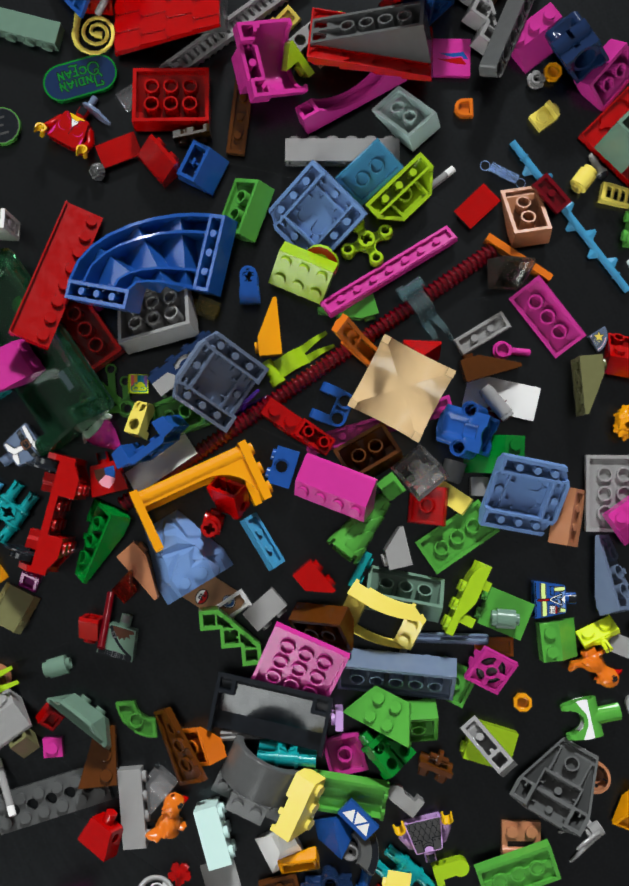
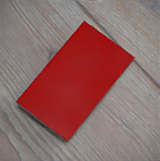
M134 131L95 146L105 169L137 157L141 149Z
M483 183L454 210V213L471 229L501 200Z

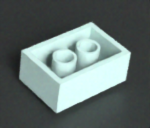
M220 796L197 802L193 811L209 871L232 865L233 858L236 857L235 851H237L235 839H231L230 832H232L230 821L225 818V813L227 812L224 809L225 802L220 800Z

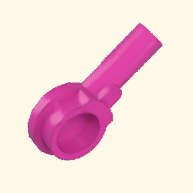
M498 341L493 345L492 354L495 358L506 359L510 355L530 357L531 350L512 348L507 342Z

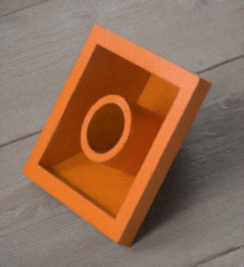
M201 726L182 729L201 766H211L227 757L225 745L221 737Z

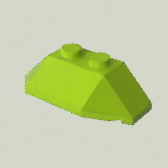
M420 152L374 195L365 206L377 219L404 222L432 195L434 166Z

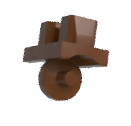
M439 749L437 754L434 752H430V754L423 751L420 752L418 760L419 775L425 777L429 771L435 773L434 779L444 784L447 778H452L453 763L449 762V758L444 757V750Z

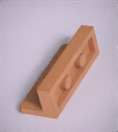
M569 489L557 522L553 526L550 525L549 543L578 547L585 504V490Z

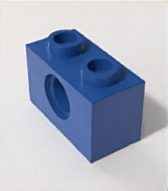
M279 445L277 449L273 448L270 457L273 463L271 467H267L264 478H268L267 481L271 484L289 489L300 452ZM280 461H284L287 464L285 472H279L276 468Z

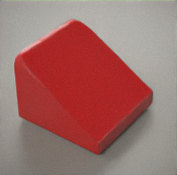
M47 702L36 715L38 724L51 731H54L65 718L63 714Z

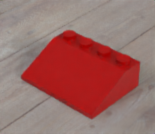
M209 67L133 68L132 124L135 132L174 131L192 126L195 127V130L203 129V124L209 123L211 128Z

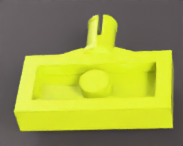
M608 615L575 631L585 650L593 646L602 645L605 652L609 653V650L611 652L613 647L608 641L613 636L620 634V629L612 617Z

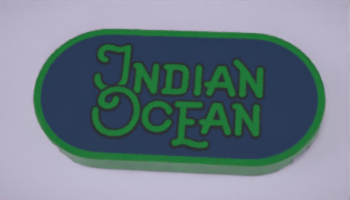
M103 54L90 55L50 68L44 76L43 87L48 97L61 104L70 103L111 90L117 81L118 70L110 57Z

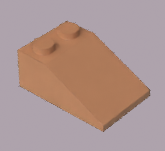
M532 187L500 190L506 231L511 247L520 248L549 243L552 225L543 200Z

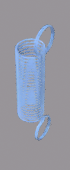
M493 163L487 169L499 177L502 176L507 181L510 180L514 184L517 182L503 168L499 169Z

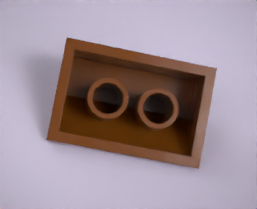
M383 422L376 424L333 449L342 466L373 478L404 460L402 450Z
M309 602L296 603L288 619L292 628L341 650L352 651L354 618L349 607Z

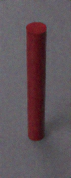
M107 592L97 645L98 649H105L114 592Z

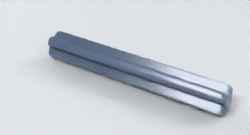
M420 632L415 643L488 645L489 635L454 633L451 636L444 632Z

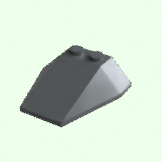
M563 737L518 777L509 795L524 808L560 830L581 837L590 820L599 756Z

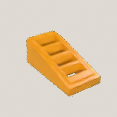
M313 846L278 860L281 874L320 869L317 847Z

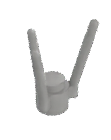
M589 820L586 826L587 829L584 830L588 838L576 847V850L579 851L569 860L571 863L595 841L600 839L601 836L606 834L597 820L594 822ZM558 830V833L562 834L565 833V831Z

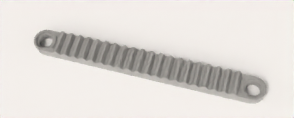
M289 0L248 1L228 16V32L202 34L162 63L159 68L198 67L200 63H204L206 59L211 58V55L216 54L218 50H222L225 45L227 46L231 41L235 40L232 29L236 22L265 19L272 11H276L279 6H283Z

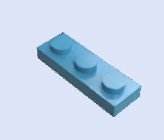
M257 512L239 521L269 571L285 562L284 557Z

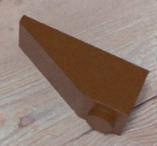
M473 353L463 355L462 360L458 361L464 384L522 367L521 362L483 355L473 356Z

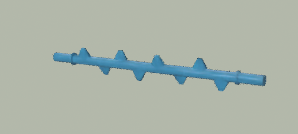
M513 140L509 145L518 155L520 161L525 164L522 175H533L536 180L540 179L543 176L518 142ZM572 201L561 210L569 221L565 230L567 232L577 231L590 248L587 258H598L611 275V279L615 280L624 293L628 292V284L622 278L620 272L615 269L618 259L616 257L607 258L593 240L597 231L595 229L585 230L571 212L574 206Z

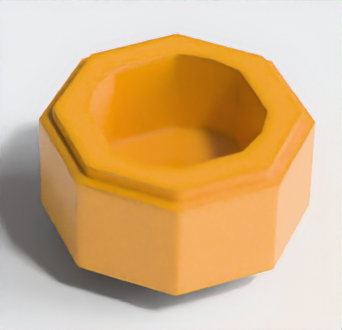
M549 62L543 70L545 79L548 82H556L562 75V67L557 62Z
M517 693L513 697V706L519 712H528L532 707V699L526 693Z

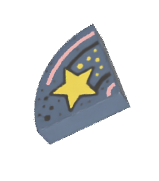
M605 326L587 337L597 353L607 343L608 334Z

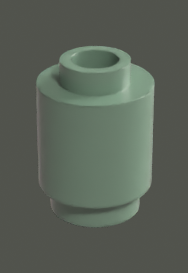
M499 608L491 610V626L501 629H515L516 626H519L520 614H516V610Z
M65 654L47 659L46 662L42 663L43 674L46 678H55L69 674L70 669L73 668L71 658H67Z

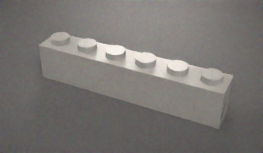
M290 136L285 138V166H307L312 160H315L321 166H348L377 138L375 136H366L365 138H357L356 136H347L346 138H338L337 136H328L327 138H319L318 136H309L308 138ZM394 136L378 138L400 161V138H395Z

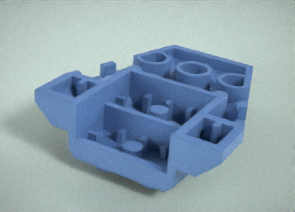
M178 509L153 524L164 547L162 551L155 552L145 531L157 587L167 605L234 565L225 549L210 537H205L201 529Z

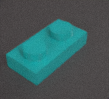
M365 551L347 583L348 586L351 587L356 579L360 580V584L363 582L365 576L362 574L365 568L369 569L373 562V558H371L372 553Z

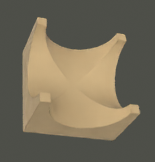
M384 334L371 363L347 406L385 423L419 443L439 400L456 371Z

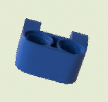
M244 266L239 274L240 304L260 305L258 273L254 267ZM251 272L252 276L250 277V280L252 281L248 282L245 276H248V273Z
M323 382L320 391L337 399L330 415L312 408L308 417L325 425L340 428L345 424L351 407L342 406L339 400L344 396L351 399L352 395L337 386ZM334 414H340L343 417V421L340 424H335L332 421Z

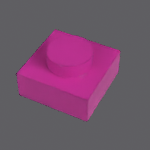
M63 736L44 737L42 739L44 758L63 757L65 755Z

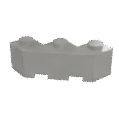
M459 0L468 6L461 22L476 31L469 46L481 55H484L497 25L492 0Z

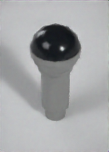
M593 153L589 154V161L597 171L596 178L604 180L608 176V170L601 166Z

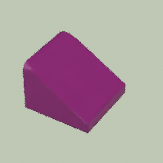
M22 570L18 586L36 593L44 575Z

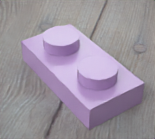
M335 704V710H332L331 725L335 726V731L343 732V704Z

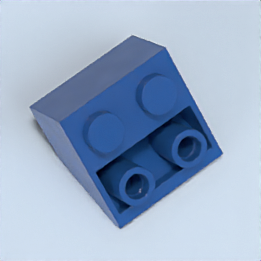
M193 139L176 174L180 181L213 196L230 162L212 148Z

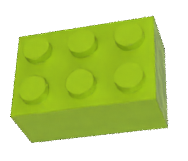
M285 241L279 249L268 283L320 304L327 295L338 263Z

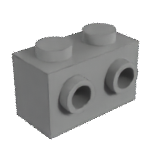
M271 587L243 612V616L257 631L261 628L265 631L272 624L270 620L275 616L279 618L287 611L285 609L287 603Z

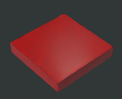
M410 485L407 523L446 526L449 488Z

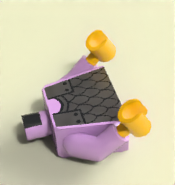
M438 811L403 819V821H400V826L396 827L394 824L392 826L395 834L409 850H414L416 855L424 854L426 863H432L437 860L435 851L443 849V843L447 841L451 824L453 823L452 811H450L449 815H444L443 811L439 814Z

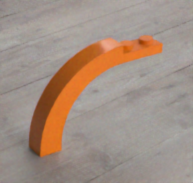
M342 314L335 321L331 330L341 340V344L368 367L378 348L347 315Z

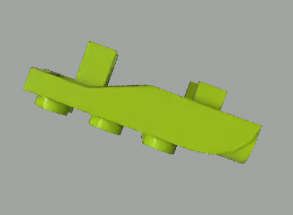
M474 560L464 578L459 580L456 587L458 592L455 597L452 596L448 605L450 610L448 614H444L440 623L443 625L441 629L445 633L453 636L459 623L473 628L476 619L466 613L477 603L482 590L489 592L492 583L486 580L492 569L491 566Z

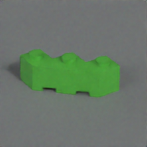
M219 606L199 607L200 631L220 629L221 649L241 647L242 665L251 666L258 664L261 657V644L258 638Z

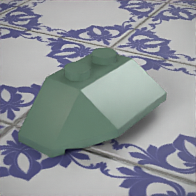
M73 693L46 699L47 703L104 748L110 750L109 719L104 716L107 712L97 705L94 708L90 705L92 700L84 694L81 697Z

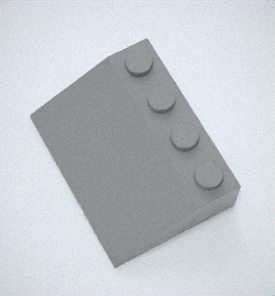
M165 287L161 293L146 288L140 314L117 310L118 344L128 355L191 338L199 334L194 300L191 290L188 289L178 292Z

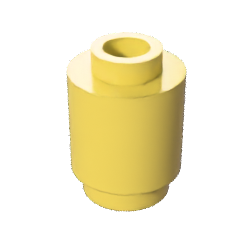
M589 164L580 167L570 180L571 189L575 193H585L596 179V169Z

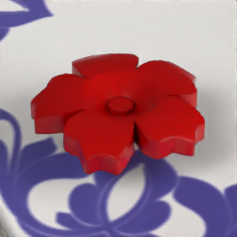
M178 862L173 863L170 869L171 872L168 873V879L172 882L175 881V886H181L185 881L189 882L191 879L190 871H188L190 866L187 863H181L180 865Z

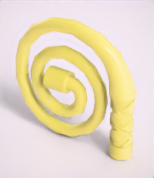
M74 13L71 37L75 47L88 55H100L107 52L115 40V30L110 20L103 16H94L84 22L81 35L86 43L95 47L101 46L108 41L109 30L103 23L96 22L92 24L89 28L90 35L102 40L99 42L91 41L86 36V28L90 22L101 20L106 22L111 30V39L107 46L98 51L89 50L80 43L79 28L81 18ZM95 27H101V28L104 29V32H105L104 39H103V31H95V32H93V29H94Z

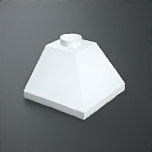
M269 830L255 837V841L272 873L280 870L278 860L305 850L298 836L287 842Z

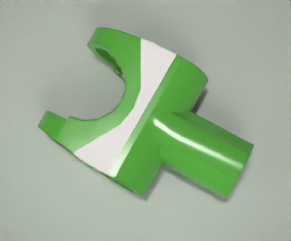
M593 695L574 698L560 705L562 712H576L580 716L579 725L566 733L568 740H590L602 737L604 734L601 724L622 720V712L618 702L597 706L596 697Z

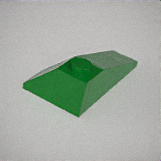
M94 498L86 521L89 522L88 531L83 534L82 539H85L84 549L79 552L75 575L83 584H87L118 544L131 520L122 509L99 498Z

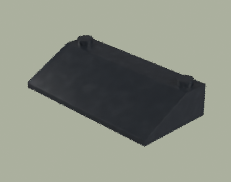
M219 671L207 730L211 731L214 727L224 728L319 751L318 756L322 757L325 752L334 697Z

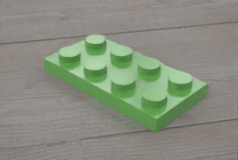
M479 499L471 503L463 516L456 513L446 520V526H437L415 542L436 574H439L500 531L498 528L481 526L479 524L478 516L481 505Z

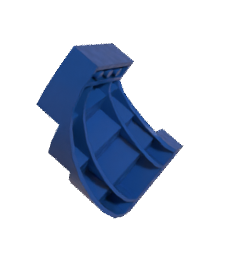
M177 213L152 217L128 224L108 233L90 245L76 261L68 279L64 298L82 304L140 314L146 288L161 293L165 287L178 292L188 289L198 294L221 297L238 222L226 215Z

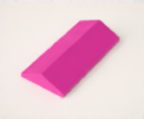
M540 275L509 298L555 359L586 336V333Z

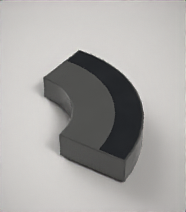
M353 830L351 835L358 845V859L355 864L368 875L373 876L379 860V846L375 832L365 841Z

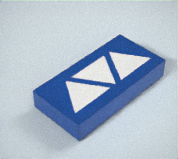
M352 797L337 812L365 841L379 828V824Z

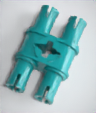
M14 480L6 493L0 495V520H3L6 524L0 532V542L2 544L7 543L14 532L21 529L20 527L23 522L31 515L30 510L40 499L34 492L29 491L23 502L17 504L15 499L25 487L17 480ZM7 509H12L13 515H9Z
M260 739L257 757L269 764H274L276 767L287 766L296 769L298 766L316 768L317 750L275 740Z
M392 844L388 846L389 849L386 848L384 855L397 864L392 869L393 871L412 873L410 886L415 882L421 886H436V882L424 873L423 867H419L413 862L409 855H403ZM379 859L375 872L382 878L387 877L388 870L391 869Z

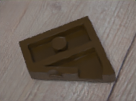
M209 123L203 124V129L195 130L194 126L174 130L173 140L175 144L188 146L192 143L193 139L204 145L212 143L213 137Z

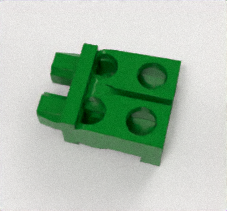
M367 729L358 736L363 744L361 750L376 765L384 780L393 778L417 752L412 747L407 748L374 730L376 734L373 736Z

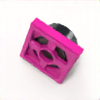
M484 645L481 651L474 650V657H469V668L465 672L464 678L498 695L519 665L518 662Z

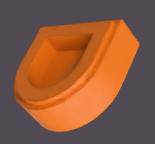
M461 98L455 103L454 113L458 118L473 119V98Z

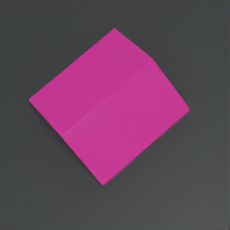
M359 731L343 732L327 737L324 753L329 771L352 774L369 770L365 753L361 750L363 745L358 738L360 735Z

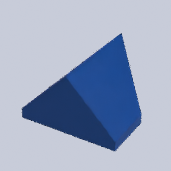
M339 814L314 818L318 839L342 860L353 837L351 833L354 829Z

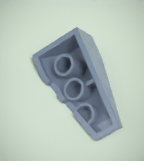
M609 534L595 536V600L600 616L629 611V584L624 576L627 572L617 561L619 555Z

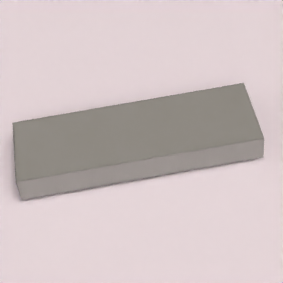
M500 311L454 339L453 343L461 356L512 326L504 313Z

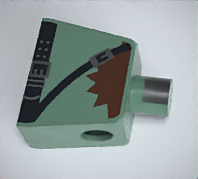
M122 613L119 623L111 622L109 624L105 649L97 648L96 652L133 662L136 657L139 632L138 628L131 626L133 616Z

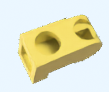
M136 401L128 417L124 432L133 437L147 440L149 436L147 430L155 412L154 405Z

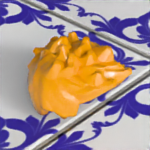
M622 405L617 410V413L613 414L615 417L613 432L617 433L618 437L625 441L629 439V405Z

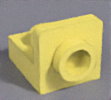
M549 99L544 106L531 114L528 120L537 132L540 133L558 120L561 115L560 109L556 103H552Z

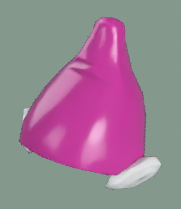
M100 413L101 417L87 431L83 430V442L85 444L88 441L92 445L115 450L121 444L117 432L110 421L113 415Z

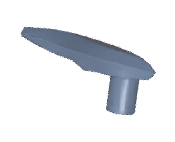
M92 95L88 103L83 102L84 108L93 117L102 123L111 125L109 120L101 114L100 110L94 107L99 100L96 96Z

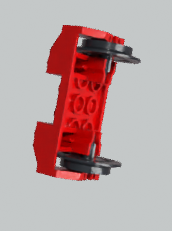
M53 452L48 453V459L35 456L34 461L25 462L27 465L48 470V472L45 471L41 490L51 494L41 530L30 528L25 546L12 543L3 544L5 548L10 550L9 556L20 560L19 568L44 576L48 575V571L59 572L60 566L71 556V553L75 552L77 546L76 537L61 533V531L66 528L67 519L65 517L67 511L69 512L71 509L72 500H86V497H89L91 494V481L87 469L88 461Z

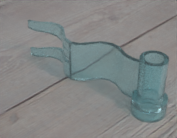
M420 276L405 286L402 285L396 289L399 298L403 302L408 301L414 309L421 325L429 333L433 341H439V338L429 321L430 319L446 334L450 341L454 339L447 325L437 314L432 301L424 292L422 287L425 286V283Z

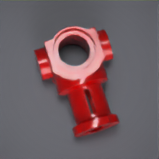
M211 508L210 511L207 510L205 512L201 525V532L205 537L211 538L221 534L225 515L222 514V511Z

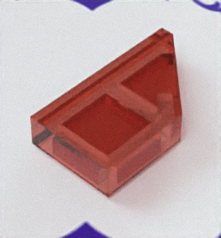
M131 570L112 589L124 604L137 592L136 585L133 584V571Z

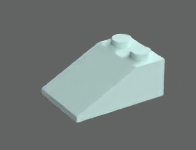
M397 86L371 109L396 138H400V142L411 151H415L441 128L437 112L401 86Z

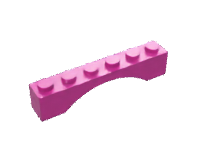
M370 72L360 83L344 93L329 98H311L295 107L299 122L309 135L406 82L407 79H402L399 76L376 75Z

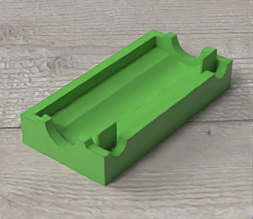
M313 769L326 778L325 790L320 797L318 811L338 814V810L352 797L371 818L383 821L390 788L389 780Z
M548 839L474 864L481 886H543L561 879Z

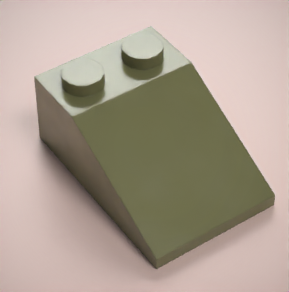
M603 354L583 355L571 360L576 417L587 415L591 411L605 370L607 369V362L603 358Z

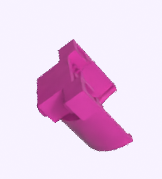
M291 18L236 22L232 29L237 46L231 58L240 95L248 94L250 104L269 102L271 98L303 95L308 92L307 84L300 86L295 81L291 68L287 71H281L284 43L288 41L292 27Z

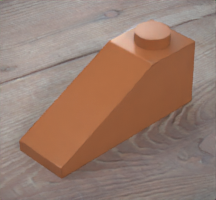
M133 541L117 558L148 594L156 600L160 597L150 556L146 552L148 548L141 541L139 543L138 541Z

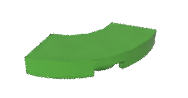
M136 700L117 701L115 703L120 719L134 733L143 737L158 738L156 718L142 713L137 706Z

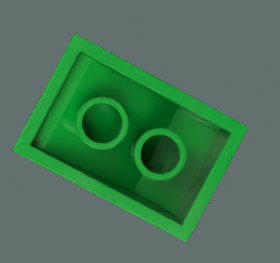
M493 435L491 440L492 449L489 457L476 454L473 459H463V463L467 464L464 473L492 474L496 460L503 452L525 457V436Z

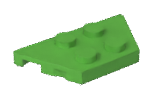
M375 685L343 711L346 715L407 748L411 747V703Z

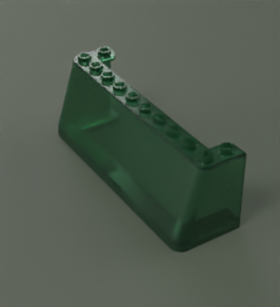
M9 248L0 249V347L12 341L22 339L17 336L13 337L8 332L31 281V276L17 255ZM61 321L48 351L29 343L31 349L41 360L46 370L33 382L14 388L44 432V435L39 436L35 440V447L41 457L48 455L49 452L63 448L114 407L113 398Z

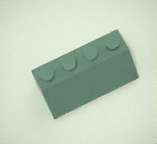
M370 566L366 588L369 589L371 587L379 593L403 603H415L416 609L420 615H424L427 621L439 623L444 603L445 579L395 569L389 570L379 566ZM367 605L365 606V609H367V610L376 611V610H374V609L368 607Z

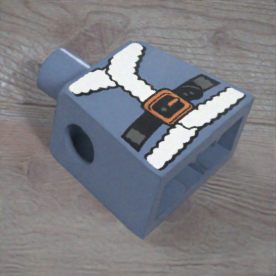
M24 423L3 443L7 453L0 457V461L5 467L13 462L18 467H23L27 465L25 462L34 461L35 456H48L49 451L31 424Z

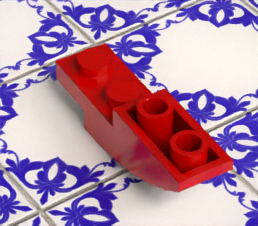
M272 397L268 399L259 413L272 422L273 426L324 456L328 454L336 440L307 419H302Z

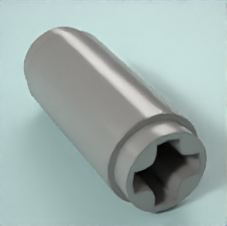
M490 384L479 391L483 400L503 422L514 414L509 405Z

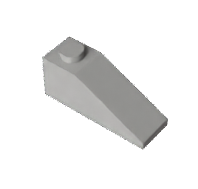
M475 715L460 728L500 776H506L518 765Z

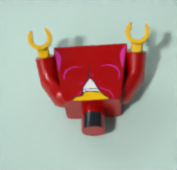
M82 106L79 107L75 115L65 111L63 114H59L45 123H36L34 127V133L40 131L39 136L41 138L45 137V133L48 132L47 135L52 141L75 152L76 156L80 155L84 159H87L88 152L95 145L93 128L86 121L90 112Z

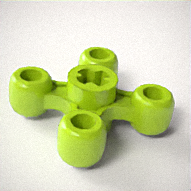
M363 219L360 225L353 230L358 235V239L354 243L343 244L341 255L344 259L350 260L358 252L367 253L370 265L377 268L384 263V256L376 249V245L380 241H389L393 236V229L390 225L383 224L376 232H371L365 229Z

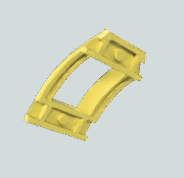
M356 579L347 592L348 596L343 605L349 607L354 618V634L382 646L411 650L427 621L424 615H420L416 609V604H407L389 598L371 587L369 589L360 584V580ZM366 605L383 614L404 619L394 639L375 634L358 625Z

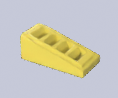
M604 181L600 186L597 203L629 209V204L627 203L629 188ZM608 190L611 191L610 197H606ZM618 192L617 199H613L614 193ZM622 193L625 194L623 202L620 201Z

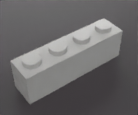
M143 765L120 766L117 770L121 825L123 826V850L145 849L150 841L145 837V834L151 830L148 829L151 814L150 809L147 810L146 802H149V791L145 790V782L148 780L147 770H144Z

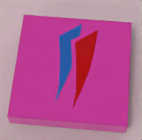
M433 38L432 78H470L471 47L469 45L471 39Z

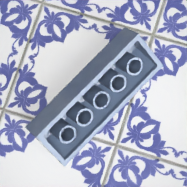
M353 648L352 651L344 650L351 654L337 682V689L367 692L377 685L394 695L453 701L457 679V658Z

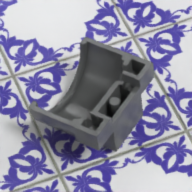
M237 734L213 782L211 790L228 798L224 809L261 826L265 817L276 822L281 815L278 813V810L281 806L284 808L289 798L286 796L291 782L296 772L305 767L299 766L296 769H283L273 766L254 755L245 745L244 737Z

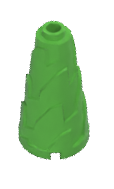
M377 493L374 509L364 522L352 517L349 518L326 542L328 545L333 542V550L349 562L355 559L353 564L358 565L376 530L385 518L384 515L391 506V503L383 493Z

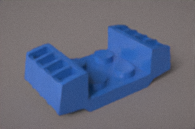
M180 414L162 416L152 421L151 423L158 434L149 439L150 443L148 445L140 446L138 442L120 445L111 454L117 469L153 460L179 441L180 434L189 424Z

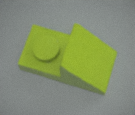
M286 41L284 43L281 71H287L295 65L294 69L299 76L309 78L315 72L294 41Z

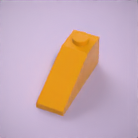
M272 297L257 336L258 342H254L255 354L259 353L260 358L283 355L277 297Z

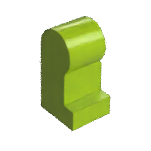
M455 855L431 863L438 886H445V879L455 876L464 877L469 872V864L463 855Z

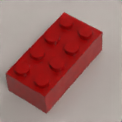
M72 300L68 301L58 326L88 369L96 374L106 365L126 353V351L118 344L117 338L93 305L82 304Z

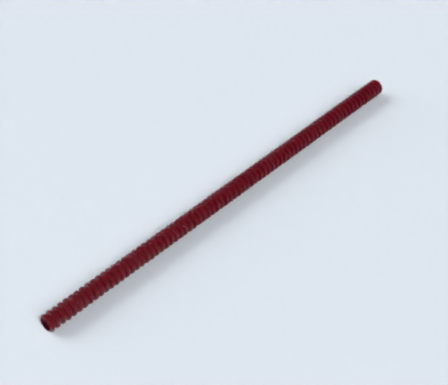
M487 243L486 247L481 248V251L477 250L476 254L473 253L471 257H467L466 261L463 260L461 262L462 264L458 263L457 267H453L451 271L448 270L447 274H442V277H438L437 281H432L433 284L429 283L427 288L423 287V290H419L418 294H413V297H409L408 301H403V304H399L398 308L394 307L393 311L390 310L388 312V315L384 314L383 318L380 317L379 321L375 320L373 325L370 324L369 328L365 327L364 331L361 332L374 343L376 338H380V335L384 336L386 331L390 332V329H394L395 325L398 326L400 322L405 321V318H410L409 315L413 316L415 311L419 312L420 308L423 309L424 305H429V302H433L434 298L438 299L439 295H443L444 291L448 292L449 288L452 289L454 287L453 285H458V282H462L463 278L467 279L468 275L473 274V271L477 272L478 268L481 269L483 265H487L488 261L491 262L493 258L496 259L498 257L497 251L491 244ZM342 344L340 348L336 347L334 352L330 351V354H326L324 359L320 358V361H316L315 365L311 364L309 369L306 368L305 372L301 371V374H297L295 379L291 378L290 382L287 381L286 385H281V388H277L276 392L272 391L271 395H266V398H262L260 403L256 402L257 405H252L251 409H246L247 412H242L241 416L237 415L236 420L227 433L217 429V432H213L212 436L208 435L206 440L202 439L201 443L198 442L196 447L193 446L197 452L196 455L156 483L189 467H193L194 463L198 464L199 460H204L203 457H208V454H212L213 450L217 451L219 446L223 447L224 443L227 444L229 439L233 440L232 437H237L238 433H243L242 430H247L248 426L252 427V424L254 422L257 423L258 419L262 420L263 416L259 413L269 398L272 397L280 404L286 403L287 399L291 400L293 395L297 396L296 393H301L303 388L307 389L306 386H311L312 382L316 383V380H320L322 375L326 376L327 372L330 373L332 368L336 369V366H340L341 362L345 363L346 359H350L353 354ZM128 490L127 494L124 493L122 498H117L119 505L126 512L129 511V508H134L129 492H132L131 490Z

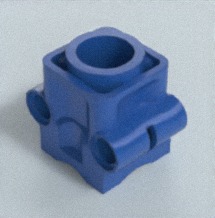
M473 401L465 402L462 408L447 404L438 419L436 441L450 445V452L463 459H473L476 454L489 457L492 449L491 440L494 433L498 430L501 420L490 416L485 407Z

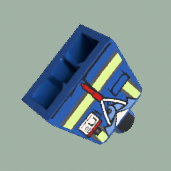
M531 580V603L535 604L532 617L539 619L566 613V604L577 603L576 593H566V587L562 584Z

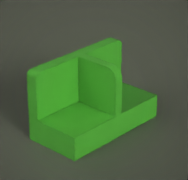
M389 472L377 482V488L381 490L389 501H392L406 491L393 472Z

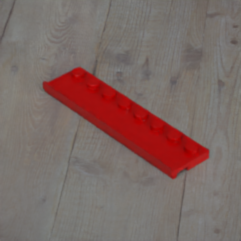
M67 200L65 201L8 333L11 336L22 338L25 342L48 351L69 301L64 296L70 274L76 261L93 244L102 223V217L68 203Z

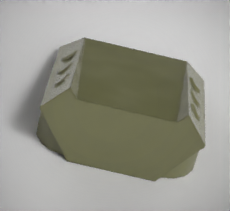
M6 582L0 592V626L21 635L23 629L28 626L30 617L34 610H36L41 598L10 582Z

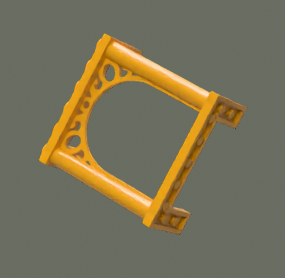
M245 439L238 442L234 448L141 491L136 489L129 492L132 503L156 553L162 551L164 547L148 512L196 489L209 485L216 476L220 475L246 485L249 499L254 507L272 497L273 488L270 482L265 481L262 476L264 469L260 462L256 463L254 459V454L256 453L251 443L247 444Z

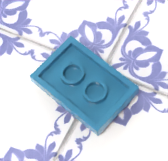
M377 138L335 177V180L362 206L402 170L404 166Z

